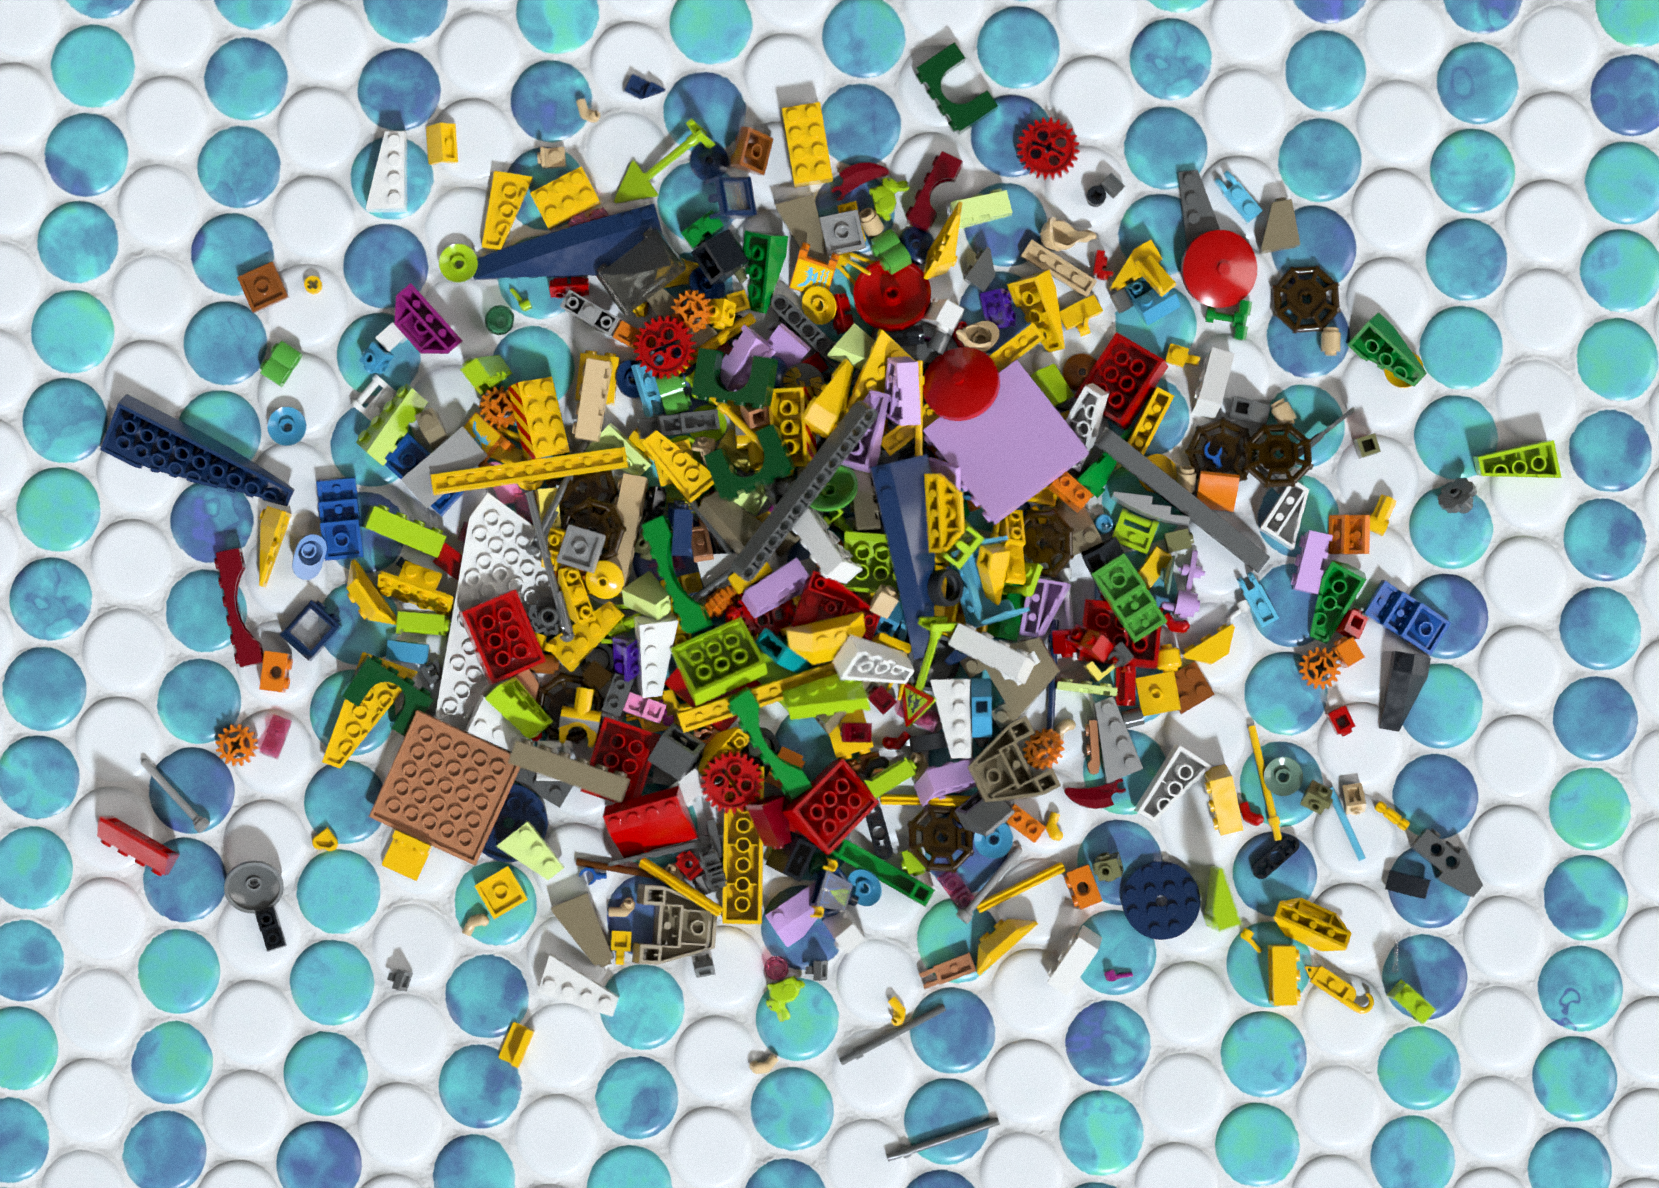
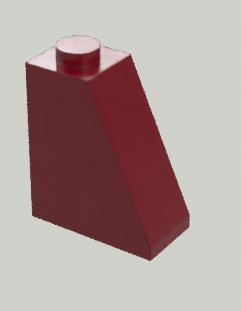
M768 796L746 805L764 846L781 849L784 848L785 844L792 842L789 820L782 813L787 807L785 796Z

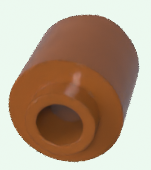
M543 654L546 662L531 668V671H535V673L555 674V671H559V660L554 655Z

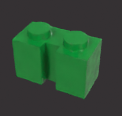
M710 210L681 232L682 237L692 250L705 241L704 237L708 234L713 237L724 229L720 219H710L709 215L715 214L713 210Z

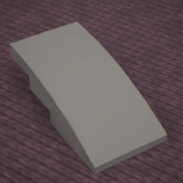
M462 426L403 476L401 480L427 509L444 495H433L431 474L473 469L488 454Z
M1113 492L1110 496V499L1146 518L1181 527L1189 525L1190 517L1171 515L1170 506L1152 504L1153 496Z

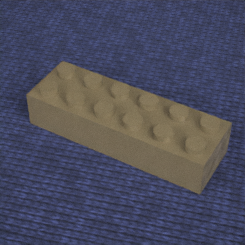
M522 738L521 741H515L508 763L623 802L630 779L626 778V773L617 770L614 773L608 772L609 768L600 764H596V767L589 765L590 761L580 757L577 760L571 759V754L562 751L556 754L552 752L553 748L541 744L540 747L533 746L534 742Z

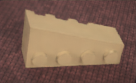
M587 358L586 365L584 364L582 373L584 380L579 390L581 400L580 403H577L576 407L578 419L577 422H574L572 434H575L576 439L600 442L613 367L610 362Z

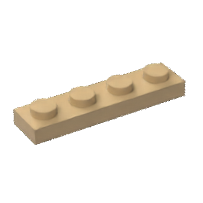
M1033 240L1030 241L1021 255L1022 258L1041 270H1050L1052 277L1086 298L1097 282L1091 276Z

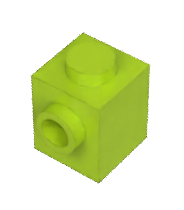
M908 850L901 852L903 860H900L904 872L908 871V874L913 873L914 877L925 873V867L911 852L908 853Z

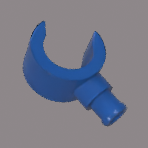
M1209 442L1204 447V455L1215 463L1216 469L1222 467L1219 457L1222 453V447L1218 450L1217 455L1211 456L1207 451L1210 445Z
M584 868L579 873V877L585 871L593 873L594 878L588 885L595 883L596 880L607 879V873L596 872L593 868Z

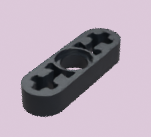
M876 805L874 809L879 810V814L876 817L877 820L882 819V823L870 826V822L874 821L873 817L868 815L866 816V821L877 857L886 860L891 857L893 849L882 810ZM876 826H881L884 829V835L880 838L873 835V829ZM887 838L888 842H884L885 848L890 849L887 852V856L878 853L881 846L880 843L876 845L875 841Z
M1286 836L1254 863L1252 866L1254 877L1258 879L1267 878L1299 849V840L1295 836ZM1287 840H1294V849L1288 848L1285 851L1288 855L1285 856L1284 852L1278 849V847L1281 845L1284 848L1287 846ZM1275 851L1281 855V860L1278 863H1273L1270 859V855ZM1266 858L1267 862L1270 865H1272L1273 868L1270 869V867L1267 866L1264 869V875L1257 874L1256 872L1258 871V869L1256 867L1258 865L1260 867H1263L1266 864V862H1264L1263 860Z

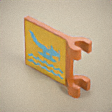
M803 242L789 288L803 293L814 286H822L829 290L840 254L833 252L829 263L807 256L810 244Z
M475 412L464 428L488 454L477 466L479 468L491 466L487 463V460L499 446L510 452L515 445L493 426H489L490 423L484 422V418Z

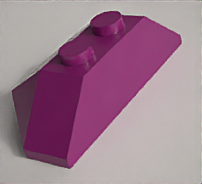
M411 283L396 295L394 324L420 354H449L463 342Z

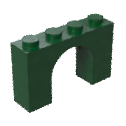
M954 42L918 66L915 77L921 85L924 83L928 89L926 93L931 100L935 99L939 105L937 106L939 113L942 116L946 115L949 120L947 124L950 129L960 135L996 111L998 105L988 90L965 104L953 103L944 96L941 89L943 78L950 71L965 62V56Z
M699 348L691 393L698 396V400L709 401V398H715L716 402L727 404L729 400L734 401V405L745 407L746 403L752 404V408L764 409V406L771 407L778 360L753 356L749 381L742 389L730 392L723 386L720 377L724 352Z
M771 424L756 431L764 451V463L761 469L753 476H739L732 466L727 451L722 448L703 456L722 500L734 501L739 498L738 495L744 492L746 494L754 492L757 486L762 484L763 486L769 485L774 482L773 479L779 476L781 478L791 474L792 470L796 469L779 426Z
M366 655L341 692V696L359 707L367 693L376 684L381 682L396 684L403 691L404 701L401 709L390 723V727L405 737L416 711L420 710L425 713L434 699L430 696L431 692L424 687H421V689L414 685L416 682L411 678L399 676V671L389 665L387 668L382 665L383 661L377 656L373 655L370 657Z

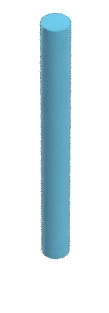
M1331 787L1330 789L1333 790L1331 798L1333 799L1334 809L1358 861H1361L1366 857L1334 788Z

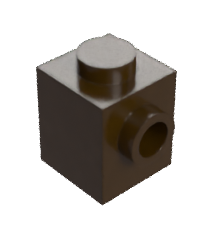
M596 660L588 661L582 668L584 671L582 676L585 677L583 681L591 688L596 686L601 690L613 676Z

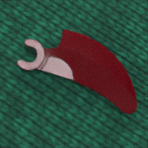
M875 163L854 164L839 173L843 183L840 187H834L831 192L839 190L841 197L836 200L841 201L846 194L870 180L888 176L889 170Z
M1120 778L1113 783L1098 787L1080 789L1068 787L1064 790V793L1079 806L1090 809H1103L1113 806L1112 795L1115 793L1122 794L1126 792V788H1117V784L1123 782V779Z

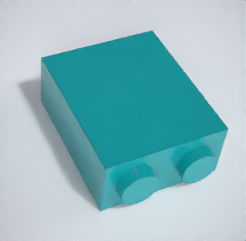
M764 628L755 641L756 646L774 662L795 673L808 670L813 665L789 648L787 638L767 628Z

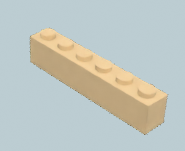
M625 473L623 478L619 479L618 490H620L619 497H616L614 504L617 506V512L624 527H627V531L624 533L618 550L619 555L607 560L615 563L622 570L624 575L623 588L628 586L635 553L634 549L638 539L645 496L649 484L647 477ZM611 518L610 525L612 528H615L616 526ZM613 533L612 537L610 536L609 538L610 546L613 544L616 533ZM600 579L602 584L607 583L605 579Z

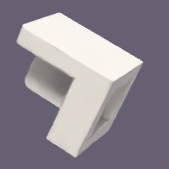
M393 322L376 337L388 352L400 342L404 343L407 340Z

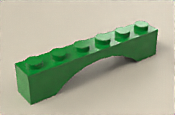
M660 516L643 524L642 535L650 544V554L658 563L657 571L665 580V590L672 597V607L675 613L679 614L681 619L679 624L682 630L692 634L712 625L706 607L689 596L676 577L671 555L673 528L668 516Z
M745 687L728 698L730 704L727 707L733 716L737 714L740 718L738 724L744 732L748 731L751 735L748 739L753 747L756 748L758 746L762 753L759 756L765 764L769 763L772 767L770 772L774 779H780L783 785L780 787L786 796L790 795L794 799L810 789L812 784L802 768L781 759L766 744L759 727L760 706L749 687Z
M844 839L831 852L832 855L858 869H866L872 872L879 881L926 907L935 891L932 887L847 839Z

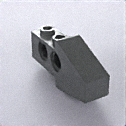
M1425 828L1410 847L1440 871L1435 877L1437 880L1469 897H1474L1483 884L1465 849L1459 848L1455 852L1456 847L1448 841L1444 843L1439 838L1441 835L1433 828L1431 830ZM1434 843H1437L1440 847L1437 854L1431 852V846ZM1448 856H1452L1455 860L1454 865L1451 867L1446 865V858Z

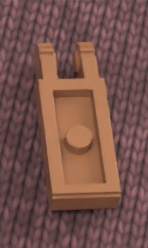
M698 517L699 527H693L692 525L691 550L694 563L714 560L708 529Z
M1088 720V724H1085V735L1089 736L1090 744H1086L1087 756L1090 755L1091 759L1088 761L1087 767L1089 773L1095 775L1100 771L1098 727L1096 720Z
M966 953L920 972L919 976L926 977L935 972L937 979L923 984L924 989L976 972L970 953Z

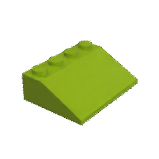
M845 531L843 548L851 553V561L855 564L859 563L862 570L848 583H840L850 591L876 593L881 584L885 586L890 585L898 591L885 534Z
M741 617L670 648L696 706L768 674L766 662Z
M1213 865L1210 866L1205 903L1206 914L1203 917L1206 926L1218 932L1241 925L1242 923L1222 867Z

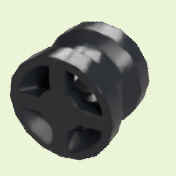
M1100 186L1091 187L1086 195V201L1092 207L1101 206L1106 199V192Z

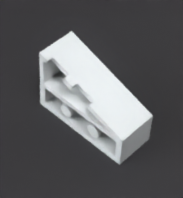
M1083 925L1077 935H1073L1068 945L1070 946L1066 951L1063 950L1058 957L1059 963L1057 966L1053 965L1049 970L1047 983L1067 996L1098 952L1102 937Z

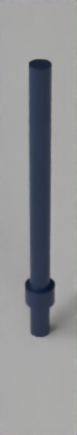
M1053 619L1048 643H1050V654L1057 664L1058 654L1053 653L1052 631L1059 630V620ZM1057 675L1048 685L1046 729H1052L1053 731Z

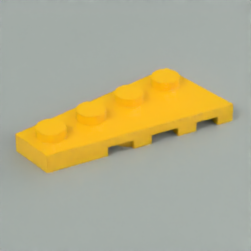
M657 430L640 442L688 503L693 502L714 484L710 471Z
M609 601L594 611L595 621L581 625L574 624L572 629L575 636L572 641H562L560 636L563 633L548 641V643L558 646L556 653H553V655L570 672L576 669L625 616L612 602Z

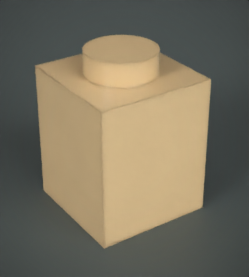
M881 584L870 601V611L888 619L899 601L898 591L890 585L885 586Z

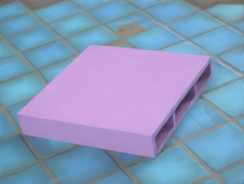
M1015 360L999 372V393L994 403L984 413L966 421H950L940 417L923 430L925 434L923 439L929 447L932 445L937 450L935 454L939 460H945L947 463L960 466L961 488L964 492L967 490L972 495L970 499L976 507L980 505L984 511L982 513L988 523L992 521L994 525L1089 455L1088 449L1018 360Z

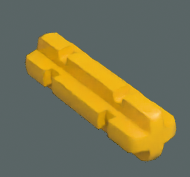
M1379 801L1374 809L1379 813H1383L1382 815L1393 824H1397L1398 828L1405 831L1410 824L1409 821L1405 818L1402 819L1401 815L1392 808L1386 807L1387 805L1384 802Z

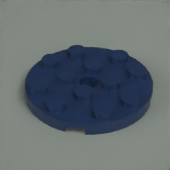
M512 785L482 851L486 856L501 862L518 861L498 848L497 845L528 821L545 840L548 831V815L543 802L534 792L520 785ZM508 817L514 820V826L511 829H507L503 824L504 820Z
M1156 861L1141 866L1129 877L1122 893V907L1127 921L1137 932L1151 939L1167 940L1180 936L1193 925L1200 910L1201 898L1196 881L1188 871L1171 862ZM1164 895L1167 902L1164 906L1156 904L1157 896Z

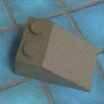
M1059 498L1056 500L1055 507H1041L1042 510H1058V514L1071 528L1073 527L1074 556L1103 542L1085 506L1076 513ZM1055 522V529L1061 533L1063 530ZM1063 537V550H1065V537Z

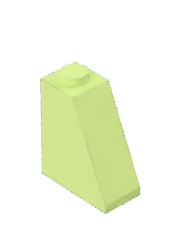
M854 323L827 356L839 362L847 359L854 368L862 370L875 340Z
M650 571L622 589L624 606L657 621L671 612L668 593Z

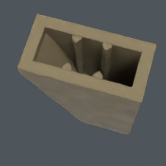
M1286 197L1277 198L1270 205L1260 245V254L1300 246L1292 199L1287 200Z
M431 407L415 415L422 433L433 450L449 438L435 409Z

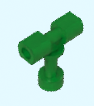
M1240 300L1238 312L1234 311L1233 315L1215 312L1216 308L1207 307L1205 322L1213 323L1214 320L1232 322V327H1235L1233 339L1245 341L1248 330L1246 326L1247 316H1250L1252 302Z

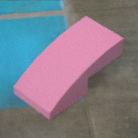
M630 692L623 711L660 724L667 705Z

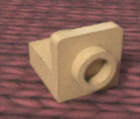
M540 147L541 152H537V160L543 169L566 167L565 147Z
M696 437L692 450L701 452L700 459L703 460V466L707 469L708 466L703 456L715 451V439Z
M1362 783L1342 785L1346 814L1359 815L1365 812L1366 800Z

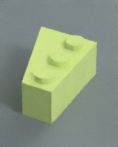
M1002 189L990 191V194L986 195L977 194L972 196V198L958 199L950 204V211L952 213L959 201L962 202L959 229L1008 217L1013 213L1007 190L1002 191Z
M529 821L497 845L498 848L547 880H550L565 868Z

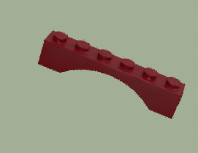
M235 548L217 552V558H214L216 569L220 570L221 577H218V582L225 596H222V601L229 615H226L228 626L232 628L233 634H230L232 645L236 647L237 653H234L235 662L241 668L263 664L264 652L262 644L247 630L238 608V587L246 569L242 549Z

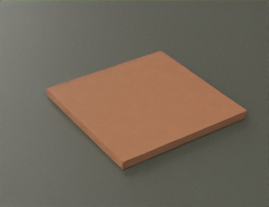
M417 710L369 817L476 866L521 767L508 763L511 752Z

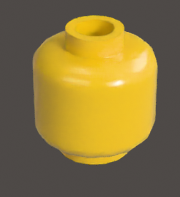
M1172 644L1161 645L1157 669L1162 670L1163 673L1178 671V668L1182 665L1179 648L1172 647Z

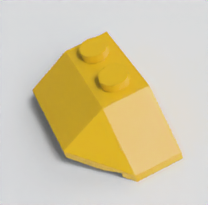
M941 473L924 474L929 553H944L965 532L963 493Z
M353 559L350 564L346 587L349 591L347 594L348 598L353 604L355 602L360 607L358 612L364 620L368 618L370 621L397 625V616L359 562Z
M863 612L786 629L788 646L813 665L832 661L850 635L862 638L865 633Z
M1301 897L1280 901L1273 918L1285 936L1321 952L1346 951L1352 934L1336 913Z
M999 920L993 926L995 928L990 934L986 932L979 938L976 973L979 976L983 974L1036 927L1038 923L1035 920Z

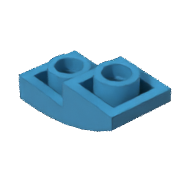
M390 639L387 641L386 659L427 664L429 645Z

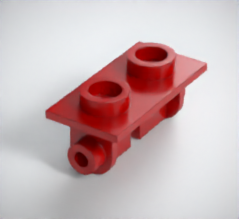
M584 276L571 277V284H567V278H553V280L549 281L551 298H564L569 290L581 297L590 295L589 279Z
M846 293L833 295L836 301L833 327L837 335L847 332L854 324L852 314L845 315L846 311L851 310Z
M1124 666L1116 668L1117 706H1135L1136 667Z

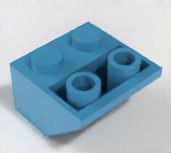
M1143 277L1125 286L1138 314L1147 326L1181 307L1177 293L1173 288L1160 297Z

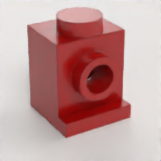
M1352 608L1346 612L1335 631L1344 637L1347 636V638L1360 639L1368 618L1362 615L1363 612L1361 610Z
M1072 629L1052 631L1054 654H1061L1062 658L1073 657V653L1078 652V648L1066 640Z
M1346 705L1326 714L1336 735L1346 736L1353 732L1352 728L1356 727ZM1339 718H1342L1344 720V724L1342 726L1338 725L1337 723Z
M684 850L676 857L678 861L675 864L690 881L704 870L699 864V859L691 850L687 853ZM689 860L693 863L691 868L685 866L686 861Z

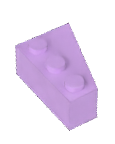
M909 356L888 357L884 393L889 394L886 417L900 426L921 424L918 362Z
M1311 530L1305 532L1304 536L1301 535L1299 547H1302L1300 555L1297 554L1295 559L1297 571L1296 574H1292L1290 583L1293 585L1292 590L1314 595L1318 594L1324 572L1325 559L1328 556L1329 541H1332L1333 535Z
M795 558L756 585L746 588L742 601L755 619L802 594L803 588L810 576L798 558Z
M963 758L957 763L950 761L941 767L931 766L925 769L924 774L914 785L922 807L927 805L928 801L938 797L939 800L945 798V794L953 792L958 794L977 787L967 768L975 758Z

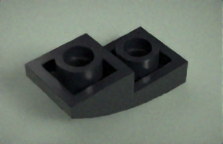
M1389 870L1385 889L1426 899L1431 880Z
M272 907L256 912V919L259 930L262 932L266 950L270 952L286 947L287 944L275 908Z

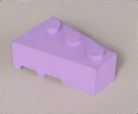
M746 325L742 326L741 330L743 332L739 339L733 341L732 345L734 347L730 354H726L722 360L721 382L732 392L742 389L749 381L753 356L771 358L776 353L763 337Z
M1039 578L1034 594L1031 597H1026L1024 608L1029 607L1030 611L1023 613L1019 635L1043 639L1071 585Z

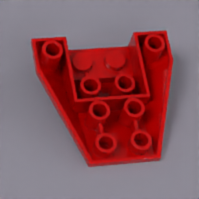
M813 571L803 588L790 628L863 612L865 633L862 639L872 642L880 615L870 611V606L840 582L829 577L825 578L821 573Z

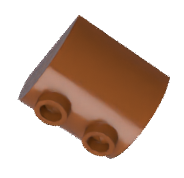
M740 127L735 139L736 145L731 155L730 165L744 172L765 175L774 138L750 127Z

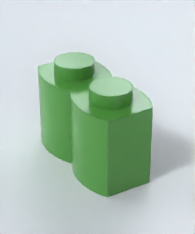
M892 229L871 239L870 250L875 257H879L882 268L885 271L888 270L891 275L911 264L909 252Z
M281 341L273 346L271 350L272 355L269 360L265 359L261 364L260 374L278 386L283 387L303 355Z
M672 374L670 379L666 376L663 379H655L666 415H676L690 411L688 406H691L692 403L689 394H684L683 387H686L683 376L675 377Z

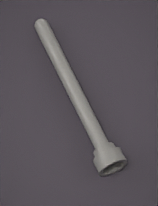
M147 759L141 760V765L192 819L194 829L198 833L204 831L211 824L206 817L199 816Z
M1018 846L1012 851L969 905L959 909L955 915L966 924L972 920V912L1022 853L1021 847Z

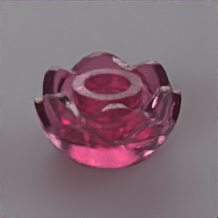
M772 956L766 961L764 970L768 978L782 980L788 974L789 966L783 957Z

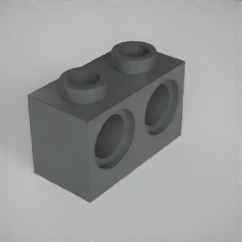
M615 673L602 710L622 717L624 706L635 680L624 681V676Z

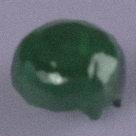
M504 305L494 306L486 313L485 327L494 335H506L514 325L515 316L509 307Z
M825 852L814 854L809 863L810 876H813L814 873L818 875L819 870L828 871L823 869V866H828V860L826 859L829 858L837 861V858L831 853L829 855Z

